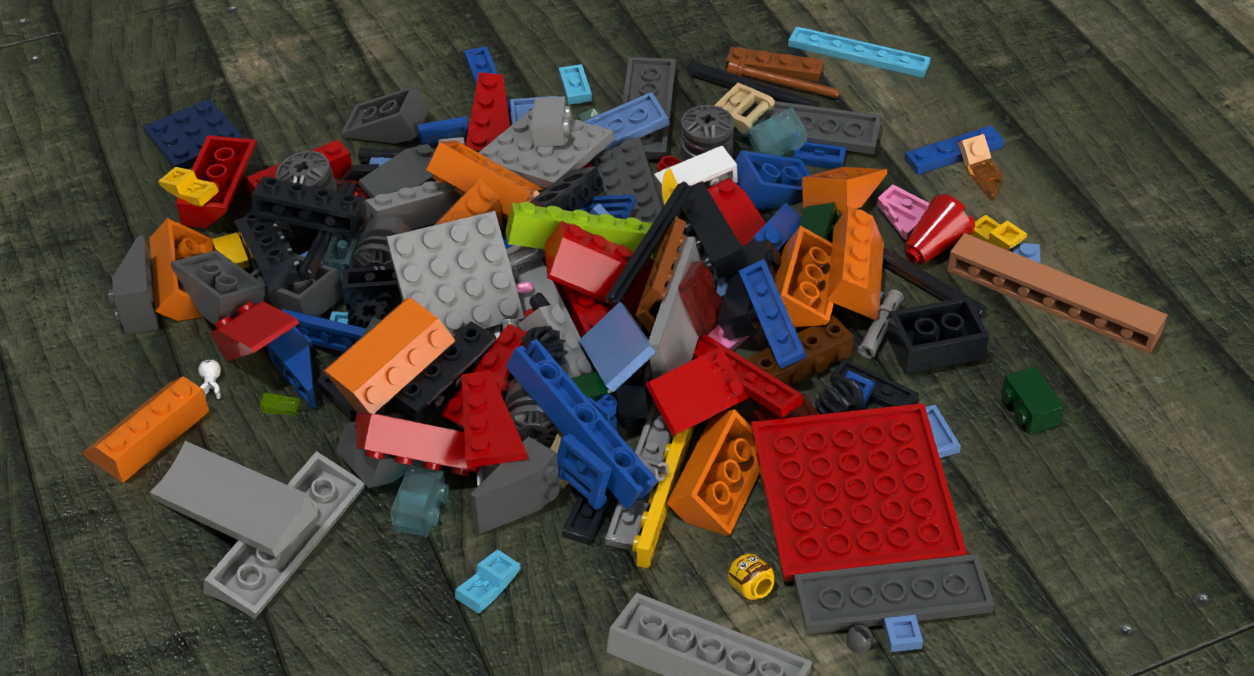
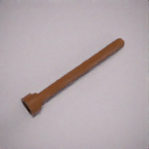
M731 58L728 64L727 72L739 76H746L832 98H837L840 95L839 90L836 88L746 67L738 59Z

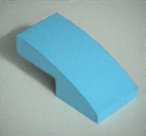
M497 549L477 564V572L474 576L456 588L455 599L479 614L509 585L521 569V564Z

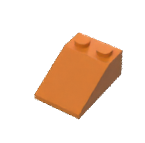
M840 167L802 177L803 208L835 202L840 215H843L848 206L856 209L860 208L887 175V169Z

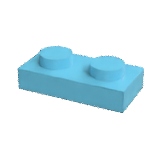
M582 64L560 67L559 77L568 105L592 101V93Z

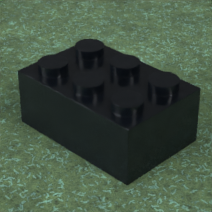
M969 297L890 311L887 336L905 374L985 359L989 334Z

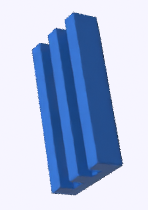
M466 116L417 124L420 145L428 144L430 147L438 146L439 139L464 137V142L467 139L468 121Z
M797 141L793 158L801 159L804 165L836 169L843 167L846 148Z
M632 194L595 196L593 199L595 204H590L588 209L591 211L600 203L615 218L627 219L637 199Z

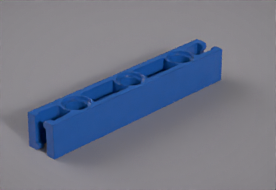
M535 339L530 342L527 349L523 345L515 348L506 368L564 436L570 433L612 468L607 487L625 509L634 505L637 497L640 501L647 498L658 482L657 478L541 343Z

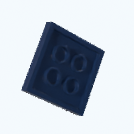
M210 99L201 101L191 107L143 126L146 136L173 168L188 169L193 167L207 135L243 138Z

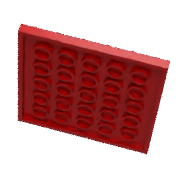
M924 403L751 422L752 437L783 582L794 581L795 574L968 555Z

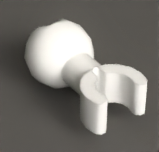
M213 359L203 361L199 365L198 372L201 378L204 379V384L201 385V388L204 391L205 398L210 388H212L216 398L220 399L221 392L216 379L220 376L221 367Z

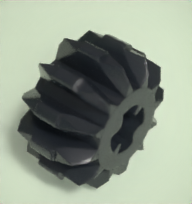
M376 297L372 301L364 298L362 303L354 302V307L348 309L347 324L371 330L393 310L389 307L386 300L379 302Z
M545 325L531 328L525 336L521 337L525 349L528 348L531 341L537 339L560 367L566 363L563 356L568 351L564 349L563 344L567 340L560 339V331L553 330L552 326Z
M844 376L840 377L838 380H833L829 386H825L824 391L819 393V398L815 401V410L819 415L856 411L860 409V404L864 400V392L855 381Z

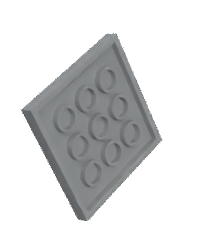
M532 108L479 153L532 183L548 188L570 171L584 167L614 140V131L572 119V121H569L570 135H566L565 145L534 147L531 129L534 109Z
M495 211L386 237L402 301L411 297L435 315L452 337L470 321L483 329L502 325V321L506 319L521 320L525 318Z

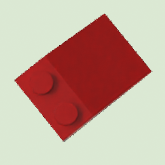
M730 178L708 188L709 193L741 246L748 244L764 227L766 222L746 192Z
M250 301L237 309L239 314L231 319L228 315L214 324L216 329L209 334L226 361H230L255 353L299 324L297 318L263 301L257 304H253Z
M722 347L712 350L645 384L672 436L714 417L748 398Z

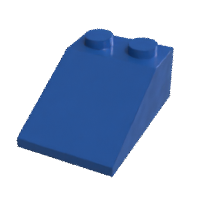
M740 151L735 159L738 183L736 184L746 192L756 209L769 210L783 206L785 203L792 204L803 201L802 177L811 174L801 159Z

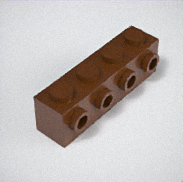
M832 316L827 325L811 326L797 333L807 357L781 369L771 347L746 358V360L786 385L791 386L851 356L854 336Z

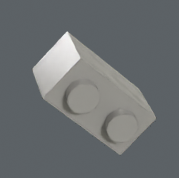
M565 96L535 98L531 122L534 147L565 145L566 135H570L569 121H572L571 106H566Z

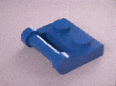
M569 433L561 438L557 453L558 478L566 480L588 499V504L593 509L598 510L607 500L605 491L612 468Z

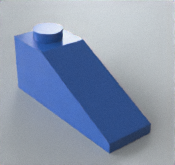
M785 203L748 244L769 239L773 247L779 250L797 230L800 218L802 217Z
M294 326L266 345L269 359L308 406L314 409L317 407L313 360L310 350L313 348V345L307 334L302 335Z

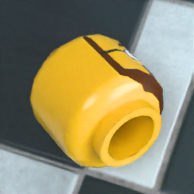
M745 554L735 559L731 564L728 572V581L731 587L746 599L757 600L766 597L773 589L774 571L771 566L755 554Z

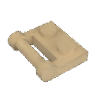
M737 83L714 106H719L729 111L733 116L734 126L737 127L739 132L747 134L752 129V124L765 111H770L774 107L775 101L769 95ZM753 103L758 104L747 117L741 116Z

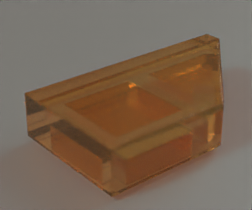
M990 159L968 165L967 173L991 201L994 200L1001 184L1003 173Z

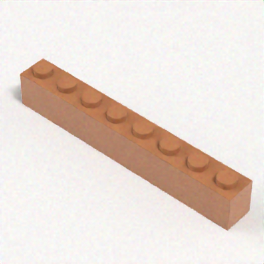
M966 233L963 234L950 252L947 271L1145 353H1151L1162 334L1167 314Z

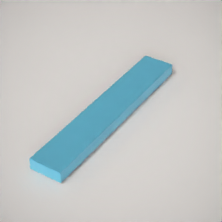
M795 27L788 41L789 47L924 78L931 60L927 56L801 27Z

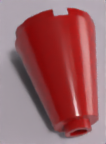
M941 194L939 197L937 195L934 196L904 245L906 258L913 264L928 262L957 244L964 233L971 235L976 227L972 215L967 217L964 213L966 207L956 198L947 194Z

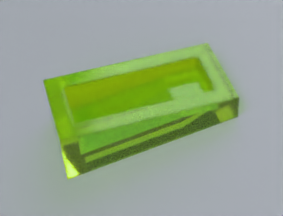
M264 392L260 404L261 412L297 415L300 398Z

